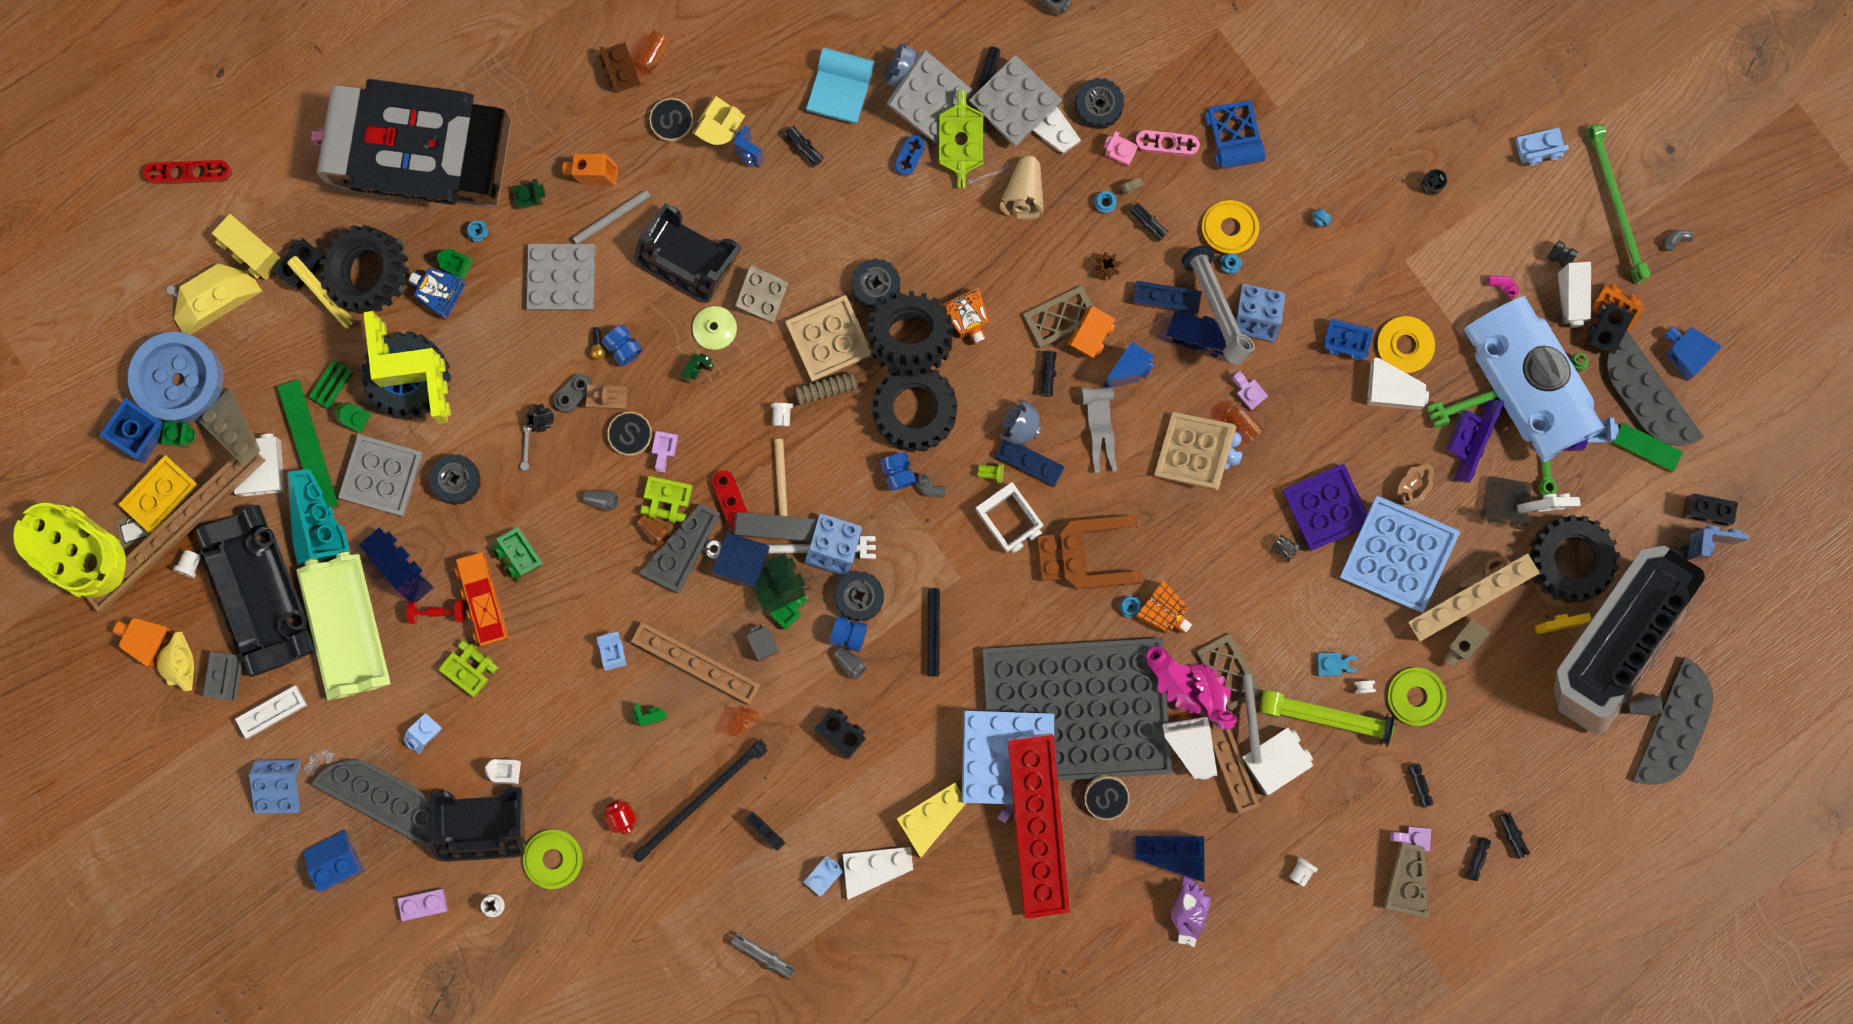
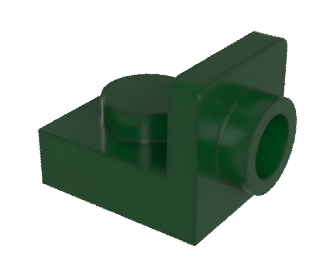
M532 179L533 183L512 186L517 210L543 205L542 198L546 197L544 185L539 184L537 179Z
M694 353L681 374L682 380L689 384L692 379L696 380L702 370L700 365L713 371L714 364L711 363L712 359L703 353H700V355Z

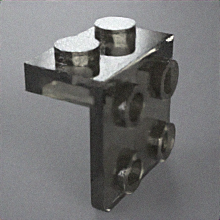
M1494 476L1488 477L1481 520H1486L1491 525L1509 524L1510 528L1523 529V527L1530 525L1532 515H1527L1528 512L1518 513L1517 505L1530 501L1531 484Z

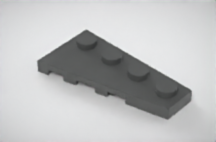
M699 504L639 574L680 594L721 514Z

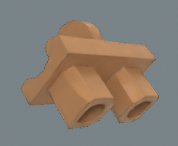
M587 385L586 408L626 410L628 387Z

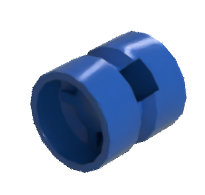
M624 324L610 331L601 341L609 352H614L613 357L621 367L632 362L643 351L637 340L631 339L632 334Z
M907 452L897 453L879 461L883 473L888 475L885 480L889 491L903 489L916 483L913 470L908 469L910 461Z
M837 616L829 644L839 647L845 644L849 650L860 653L868 625L857 621L851 624L849 619Z

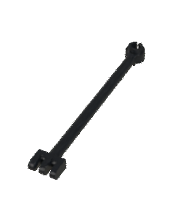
M761 739L756 741L736 762L645 845L643 844L634 853L635 861L641 862L660 842L755 756L760 759L768 751L766 749L767 745Z

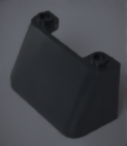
M665 203L638 238L634 260L643 270L698 301L708 303L726 277L742 246L732 239H722L719 245L684 226L682 224L683 217L681 212L677 208Z
M508 786L501 791L500 797L456 800L455 796L446 790L430 793L428 844L433 857L441 862L523 856L525 854V823L522 787Z

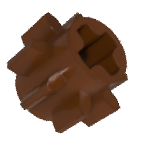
M1104 252L1102 259L1096 257V262L1099 265L1094 266V270H1099V278L1106 276L1108 280H1111L1113 273L1119 275L1120 272L1116 267L1121 266V262H1116V254L1109 256L1107 252ZM1111 263V268L1104 269V264Z

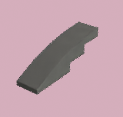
M737 512L735 515L734 535L771 540L812 542L817 519Z

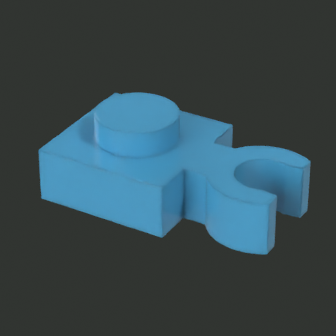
M1318 653V676H1342L1341 670L1347 673H1355L1357 669L1349 668L1348 662L1350 660H1357V657L1349 656L1341 660V653Z

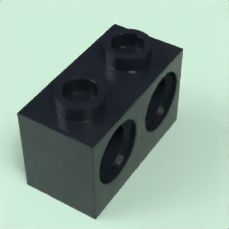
M304 238L300 241H295L290 247V252L285 257L279 258L273 269L296 292L305 283L295 272L291 276H286V271L290 268L287 262L292 257L297 256L309 271L314 274L322 266L319 264L320 259H326ZM305 251H310L309 258L301 260V255Z
M1610 300L1607 301L1606 305L1602 304L1597 313L1599 319L1596 325L1592 324L1587 333L1589 343L1615 355L1635 315L1633 310ZM1616 311L1620 313L1618 320L1610 321L1608 319L1611 312ZM1606 331L1610 333L1608 340L1601 341L1598 339L1601 332Z
M1693 493L1685 499L1682 518L1728 527L1735 524L1738 502Z
M831 709L814 730L849 760L866 740L863 736L865 731L856 723L854 726H851L846 721L849 717L838 709L835 712ZM830 719H836L839 721L840 726L836 731H829L827 729V722ZM851 733L857 737L855 745H845L844 737L847 734Z

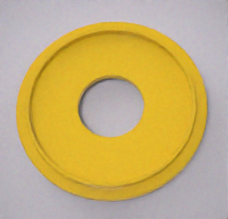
M1226 200L1218 202L1209 208L1202 221V232L1206 242L1213 249L1225 254H1237L1246 251L1255 243L1259 234V221L1254 211L1246 204L1239 201ZM1229 218L1237 220L1240 224L1239 233L1234 236L1224 234L1221 230V224L1224 220Z
M1401 316L1392 319L1382 328L1378 336L1377 347L1383 361L1405 373H1412L1421 370L1430 362L1435 351V339L1432 331L1423 321L1410 316ZM1403 335L1411 336L1416 342L1415 350L1410 354L1401 353L1397 348L1399 337Z

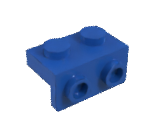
M745 125L742 130L739 129L733 139L735 141L736 153L748 166L753 167L755 165L760 168L764 161L762 149L750 143L752 139L750 127Z
M1330 318L1323 342L1324 348L1329 353L1339 355L1342 352L1349 354V357L1361 360L1362 357L1368 358V350L1374 328Z

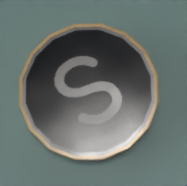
M675 98L663 99L658 102L652 109L649 119L654 134L658 138L671 143L686 138L694 123L693 114L689 106L680 99Z
M624 412L617 415L610 422L608 440L612 448L621 455L627 457L639 455L650 446L652 428L648 420L641 414Z
M1101 775L1094 778L1087 785L1084 794V802L1088 811L1094 817L1102 820H1112L1121 816L1126 811L1130 802L1126 784L1116 776Z

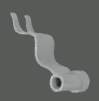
M1081 387L1082 405H1087L1088 423L1092 436V458L1095 473H1100L1102 438L1105 439L1107 457L1112 471L1115 472L1117 471L1114 453L1115 439L1111 425L1109 400H1114L1113 387L1093 389L1091 387Z

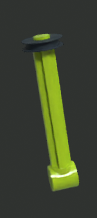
M1262 691L1258 713L1274 717L1283 715L1380 738V746L1384 743L1386 748L1393 736L1394 714L1392 717H1388L1387 713L1385 719L1381 720L1285 698L1284 694L1278 692Z

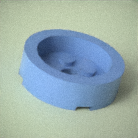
M167 332L156 335L139 347L130 362L128 386L134 401L140 408L160 421L178 424L195 422L222 395L224 370L221 361L209 346L192 335L182 332ZM182 374L184 382L178 386L174 385L175 375Z

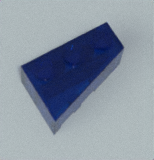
M1182 310V313L1174 311L1166 334L1170 342L1195 351L1199 349L1210 352V356L1215 358L1218 355L1224 356L1223 349L1226 347V341L1214 318L1209 316H1203V318L1196 317L1194 313Z
M379 527L359 546L396 591L409 602L417 603L434 586L421 573L423 569L415 561L412 562L408 558L411 556L402 545L400 547L397 546V538L390 531L385 533Z
M1133 836V859L1200 882H1205L1204 836Z

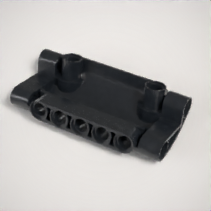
M261 506L248 507L242 510L238 516L195 529L194 533L202 552L201 561L235 651L238 655H241L249 677L277 669L315 652L314 644L307 630L306 616L274 533L267 525ZM257 537H265L267 544L260 543ZM289 619H296L299 627L292 626Z

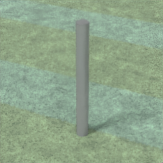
M644 190L574 236L573 240L576 244H580L650 198V194L647 190Z
M1245 674L1243 675L1252 761L1253 764H1260L1262 759L1252 675Z

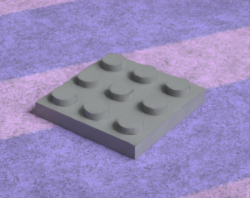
M922 50L911 69L892 94L887 105L931 142L938 144L939 114L956 105L957 90H961V98L962 90H966L967 100L972 89L929 52Z
M1015 55L969 100V103L977 111L983 113L984 118L1016 148L1062 103V99Z
M528 244L527 310L594 311L595 244Z
M358 434L338 498L404 517L424 453Z

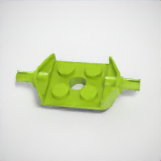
M957 90L956 105L939 114V163L956 172L957 188H961V179L962 188H966L967 172L984 164V114L967 105L966 90H962V98L961 90ZM959 132H964L967 136V141L963 145H958L955 142V135Z

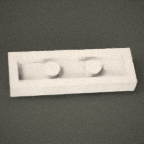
M295 685L235 720L245 739H249L308 705L298 686Z

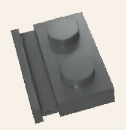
M210 651L203 697L237 701L243 663L241 656Z

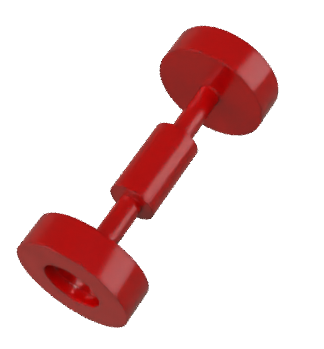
M456 600L454 609L445 610L444 607L418 610L416 602H408L407 604L408 624H417L418 615L441 617L445 614H455L456 623H463L465 620L463 600Z

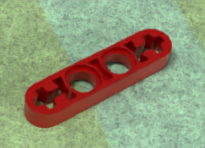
M223 160L153 162L145 166L143 173L144 177L152 184L210 183L229 180L232 176V169ZM209 166L213 171L220 170V166H222L226 172H222V176H220L217 172H210ZM176 167L182 168L183 171L179 178H173L171 175L172 170ZM196 167H204L205 171L201 177L193 175ZM154 169L161 173L166 172V176L164 174H156L155 178H153L150 173H153Z

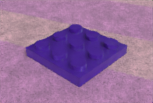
M1345 464L1282 491L1310 552L1361 530L1367 516L1365 507Z

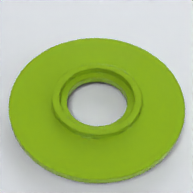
M1417 667L1409 668L1397 674L1392 680L1388 689V703L1391 711L1400 721L1412 726H1423L1432 723L1442 714L1446 705V690L1440 678L1430 670ZM1413 687H1421L1427 694L1425 704L1420 707L1411 705L1407 699L1408 691Z
M546 830L534 836L527 844L523 856L524 869L528 877L536 885L546 889L562 888L570 884L579 874L582 867V851L578 842L570 834L561 830ZM550 849L560 851L563 856L561 866L554 870L548 869L543 863V856Z

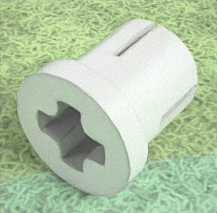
M771 403V408H773L772 426H790V412L793 409V404Z
M184 550L178 565H175L173 570L194 579L196 576L195 570L201 556Z
M1298 857V863L1289 878L1305 887L1312 874L1318 871V868L1305 859Z
M496 894L486 896L481 903V910L488 917L501 915L505 908L504 900ZM495 901L494 907L496 910L489 911L487 903Z

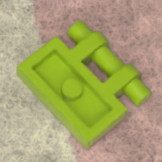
M648 476L644 499L652 500L651 507L642 505L641 514L649 515V518L656 519V517L669 519V522L676 523V521L684 522L686 514L679 513L678 510L679 506L688 508L693 486ZM659 503L672 504L671 510L660 509Z
M462 640L458 647L464 651L463 654L459 657L452 652L439 668V671L475 698L489 681L488 678L482 675L485 670L495 674L499 667L493 663V659L489 656L485 657L477 651L475 645L468 644ZM469 658H473L480 665L475 669L467 661Z

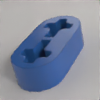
M910 136L906 140L896 160V171L899 175L906 177L912 175L925 149L924 141L920 136ZM918 142L920 149H915L914 153L910 154L911 145L909 144ZM907 158H910L909 166L911 168H906L905 171L902 170L900 163H905Z

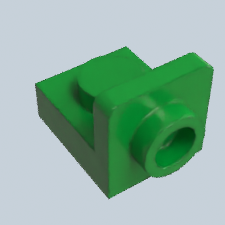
M164 422L161 444L190 448L191 443L195 439L193 426L188 423Z
M639 703L634 704L635 710L632 711L635 723H640L642 727L669 719L665 709L660 710V707L651 708L644 715L641 705Z

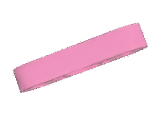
M1150 130L1141 131L1135 141V144L1138 145V150L1141 152L1184 157L1194 156L1200 146L1199 140L1193 135ZM1146 136L1148 141L1155 142L1156 137H1159L1157 148L1154 147L1155 143L1151 142L1147 146H1143V142L1140 140H1143ZM1169 138L1173 141L1174 146L1171 149H1165L1161 145V141ZM1178 140H1181V145H1186L1187 141H1191V144L1195 146L1192 147L1191 151H1188L1186 146H1180L1179 150H1176Z

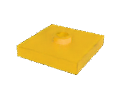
M1590 613L1568 617V614L1554 616L1555 620L1536 625L1535 629L1537 634H1543L1589 623L1591 616Z

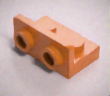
M1604 283L1602 291L1593 303L1591 310L1598 313L1602 304L1606 305L1608 300L1633 310L1635 315L1627 329L1630 331L1644 310V305L1641 303L1642 300L1633 294H1630V296L1622 293L1623 289L1613 283L1610 286ZM1616 311L1611 312L1608 319L1616 321L1619 319L1620 313Z

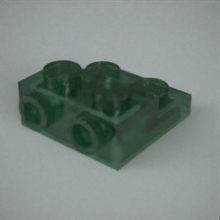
M785 553L765 562L767 567L762 569L756 587L752 588L765 615L806 596L802 588L806 584L801 574H795L794 570L797 569V566L792 556L787 558Z

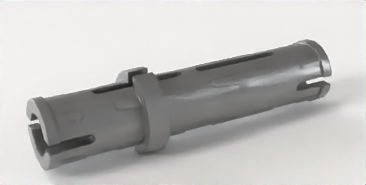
M740 933L736 934L730 944L765 965L767 970H773L787 980L791 979L796 970V967L779 958L780 955L772 954Z

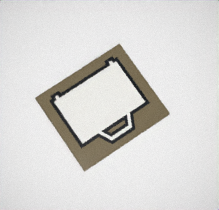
M131 516L114 520L122 547L142 542L150 535Z

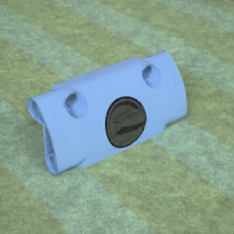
M1525 296L1494 309L1464 329L1473 347H1476V361L1500 400L1504 402L1503 405L1519 430L1521 437L1527 442H1533L1532 446L1542 462L1554 458L1565 448L1589 439L1605 429L1593 409L1594 400L1546 320L1542 317H1537Z

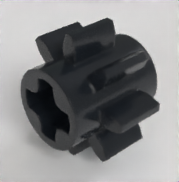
M543 404L533 405V408L528 409L526 423L531 429L535 428L536 433L551 428V424L554 421L551 409L544 408Z

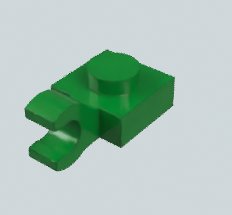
M803 592L792 602L785 598L770 615L787 630L802 615L798 609L809 598Z

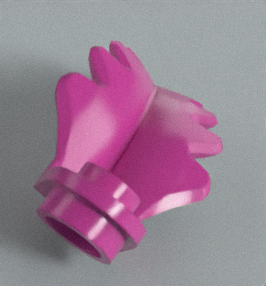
M1152 647L1147 652L1146 661L1158 676L1157 691L1159 693L1168 691V702L1177 699L1176 708H1180L1183 705L1182 710L1184 712L1189 710L1190 714L1194 712L1196 714L1201 713L1203 704L1199 702L1198 695H1196L1201 691L1198 688L1192 687L1197 680L1194 677H1187L1191 671L1190 667L1175 663L1164 648Z
M1192 664L1190 667L1191 673L1199 681L1195 685L1202 691L1198 698L1207 710V718L1215 722L1217 728H1234L1237 717L1232 712L1226 710L1231 690L1229 687L1222 686L1225 682L1224 676L1216 677L1218 670L1213 669L1210 671L1211 667L1209 665L1203 667L1204 665Z

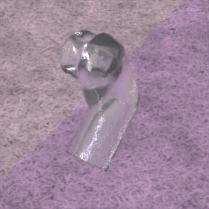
M324 748L312 754L303 771L308 775H313L321 762L325 760L328 764L332 763L336 758V754L330 748Z

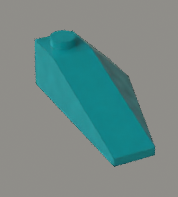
M310 469L288 472L292 540L298 565L311 560H318L319 562L334 558L337 554L343 552L350 553L345 530L342 525L337 523L333 516L334 511L325 502L322 496L323 492Z

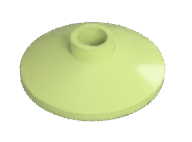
M712 306L703 309L697 314L692 330L696 341L702 347L709 350H720L730 345L734 340L737 324L735 318L728 310ZM712 323L718 324L716 330L710 329Z

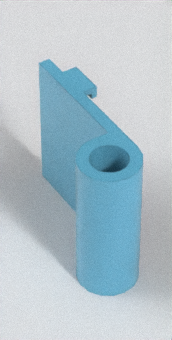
M824 47L821 52L818 73L806 111L857 124L875 61Z

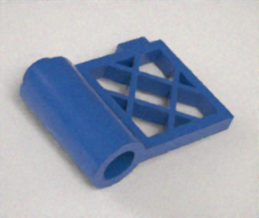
M1252 100L1208 108L1205 118L1207 126H1212L1217 152L1214 153V160L1216 166L1220 165L1221 169L1265 162V149L1260 138ZM1247 107L1249 115L1245 120L1235 114L1238 109ZM1224 112L1229 117L1223 124L1216 120L1214 113ZM1231 118L1242 124L1237 132L1227 126ZM1246 126L1253 130L1254 137L1246 138L1240 132ZM1223 130L1233 135L1231 141L1221 142L1220 134Z

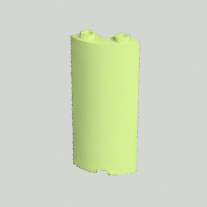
M349 552L337 554L336 559L329 562L318 563V560L305 562L304 567L297 569V574L327 700L344 698L356 693L368 692L390 685L360 555H350Z

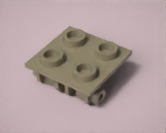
M749 265L735 307H737L738 311L744 313L747 311L774 323L789 282Z

